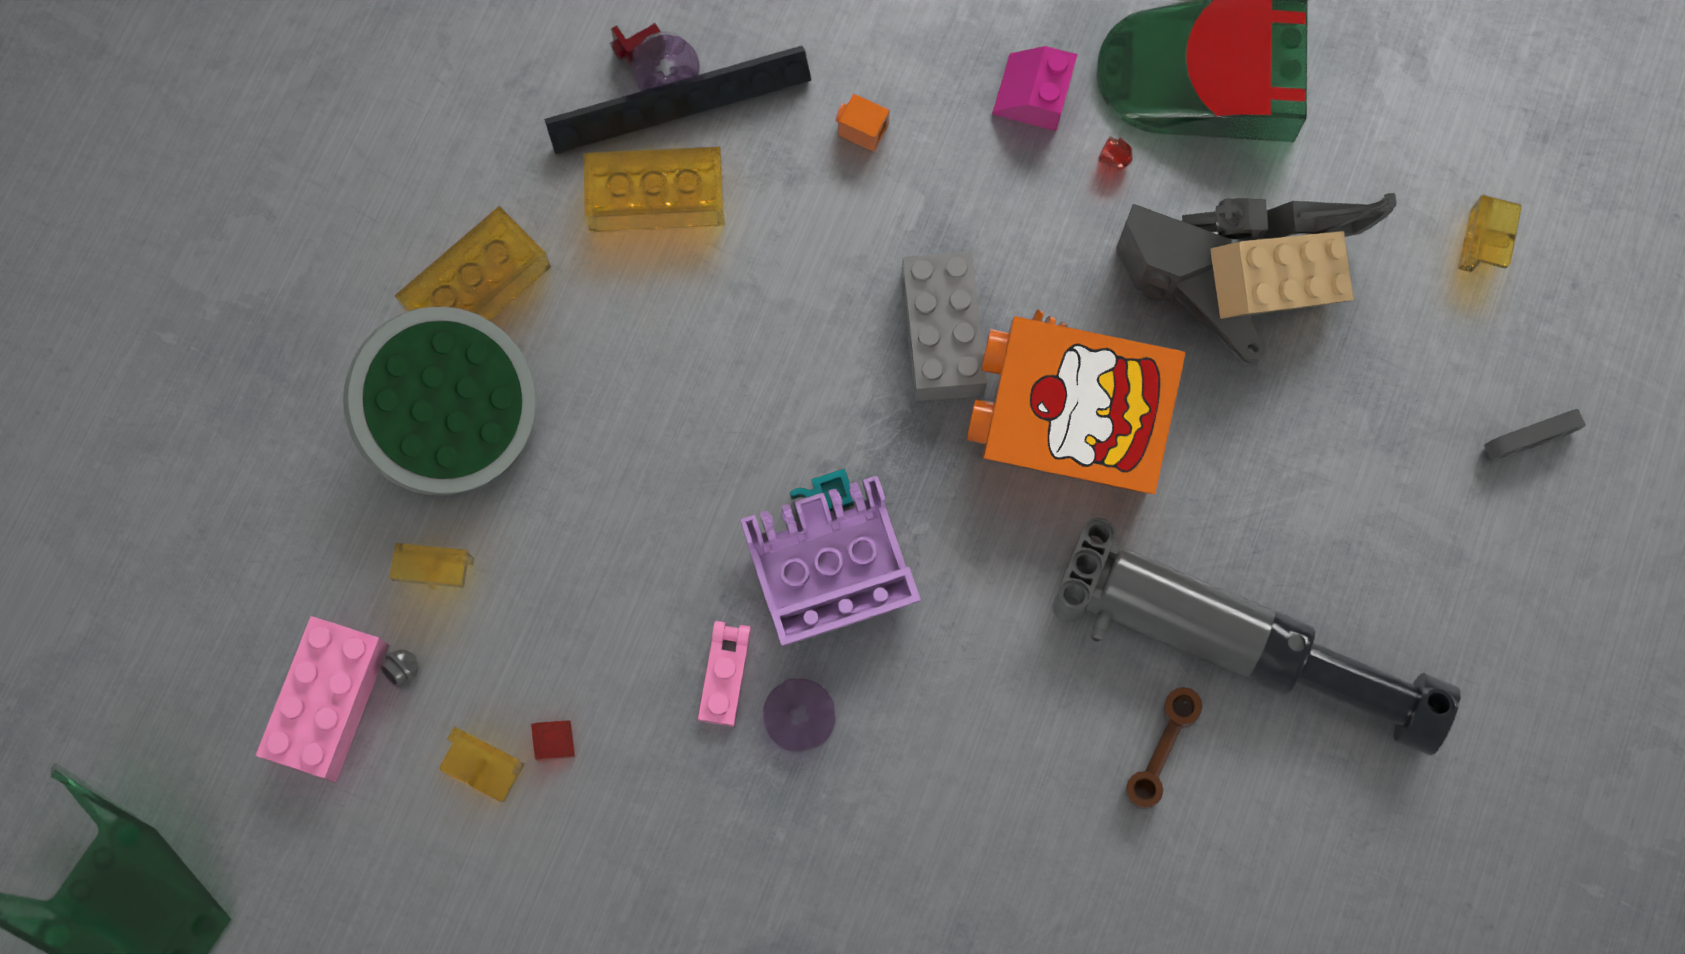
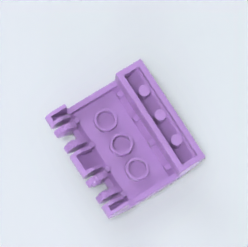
M877 475L862 480L867 500H863L858 482L849 484V491L855 508L843 511L842 499L836 488L828 491L833 511H829L824 493L795 501L794 505L799 522L796 523L790 505H782L781 514L788 529L782 532H774V523L768 510L760 513L765 533L762 534L755 514L740 519L757 576L782 647L921 602L910 567L905 565L885 507L886 498Z

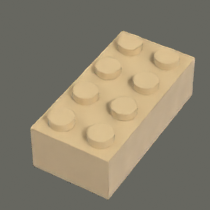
M1344 231L1241 241L1210 248L1220 319L1317 307L1354 300Z

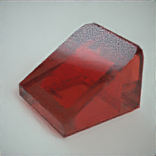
M571 720L531 723L536 761L540 763L575 757Z

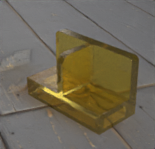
M1485 195L1479 197L1470 210L1458 269L1472 272L1480 262L1504 269L1508 268L1511 264L1522 209L1520 204Z
M395 543L389 578L397 582L426 584L430 589H437V586L464 588L467 566H473L474 558L464 549Z
M454 726L447 738L453 744L442 761L440 770L484 794L504 802L524 763Z

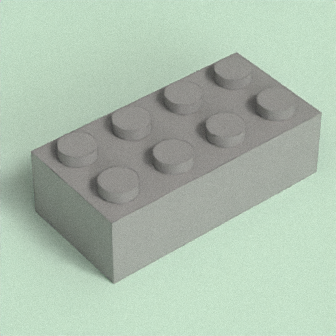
M972 251L903 257L902 281L915 402L984 396L987 379L986 372L981 371L984 353Z

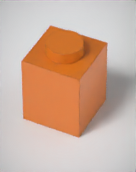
M853 93L848 104L843 103L836 115L835 121L839 123V136L875 152L889 126L890 110Z

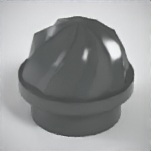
M401 649L385 656L386 661L380 664V669L395 687H400L403 683L409 684L413 681L418 669V661L413 653Z

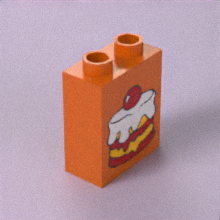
M1014 316L1010 323L1009 332L994 329L989 331L981 371L999 374L994 402L975 399L966 440L984 444L981 459L1145 494H1156L1186 352Z

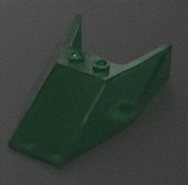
M55 762L51 767L50 777L66 787L96 823L98 833L55 895L50 899L41 900L0 892V928L47 954H208L230 922L231 917L155 827Z

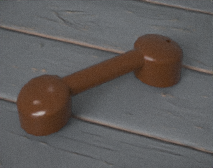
M1177 688L1168 695L1163 709L1168 723L1145 771L1135 773L1127 782L1126 796L1129 802L1136 808L1151 809L1159 803L1164 791L1159 776L1180 730L1195 724L1201 714V698L1197 692L1190 688Z

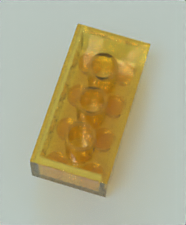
M721 147L584 153L585 219L589 231L609 232L725 226Z
M498 206L395 295V298L405 312L425 307H451L470 311L490 321L549 270L551 265L545 251Z

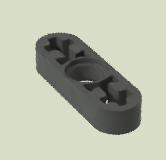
M1574 409L1497 437L1487 442L1484 447L1491 462L1567 436L1582 429L1586 424L1579 410Z

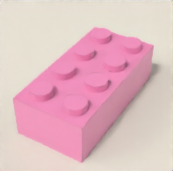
M310 616L255 756L336 783L379 673L380 664L384 660L389 645L379 637Z

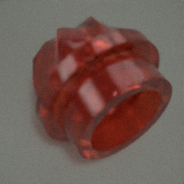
M1110 136L1100 153L1098 161L1105 164V168L1108 170L1121 171L1129 166L1133 160L1132 147L1123 138L1120 137L1117 140Z

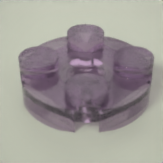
M659 32L652 34L642 40L632 53V76L641 91L696 76L700 71L699 59L694 48L676 33ZM666 58L668 62H674V66L669 69V75H664L662 71L657 72L660 60Z
M790 678L785 680L770 692L763 708L764 726L771 740L786 751L797 753L821 746L830 737L835 726V707L832 698L824 687L809 679ZM800 706L806 707L805 714L809 716V720L807 722L800 721L798 725L793 724V716L789 713L791 709H798Z

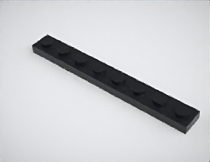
M801 45L545 118L544 120L554 152L558 154L812 80L806 52Z

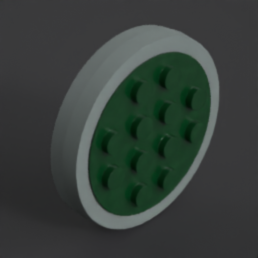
M425 307L410 310L389 319L375 329L359 347L351 362L343 394L347 428L361 456L387 480L402 488L427 495H453L474 490L487 484L505 471L520 454L528 440L533 425L536 404L534 383L530 369L513 340L502 329L484 317L470 311L451 307Z

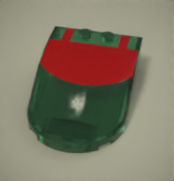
M1189 0L1132 13L1119 21L1103 41L1096 67L1100 93L1106 104H1110L1122 116L1123 121L1143 131L1171 135L1295 142L1307 119L1308 0Z

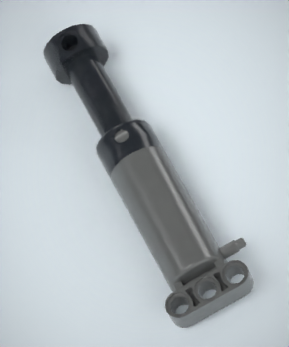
M1094 518L1084 526L1054 597L1052 608L1057 618L1065 622H1074L1080 619L1085 610L1097 614L1091 634L1093 641H1102L1110 622L1113 621L1281 693H1289L1298 683L1395 724V741L1428 755L1435 754L1448 736L1461 699L1459 687L1426 673L1420 674L1411 684L1314 643L1316 632L1311 625L1114 544L1115 529L1106 519ZM1089 536L1100 538L1103 544L1094 543ZM1077 566H1085L1090 570L1091 574L1081 573ZM1064 596L1074 597L1079 602V605L1069 604L1064 599Z

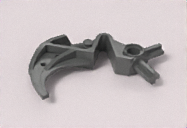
M1395 193L1384 194L1382 200L1368 205L1291 201L1267 210L1266 199L1227 198L1219 202L1215 211L1182 215L1181 221L1209 232H1218V235L1228 239L1250 237L1251 241L1280 238L1300 233L1320 234L1344 231L1345 237L1361 234L1385 219L1396 207L1397 200Z

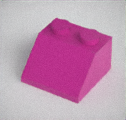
M1048 46L1010 53L992 115L1057 131L1078 54Z

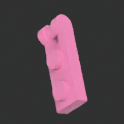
M715 621L698 721L735 727L751 626L740 624L739 628L726 626V622ZM724 640L737 642L736 651L722 650Z

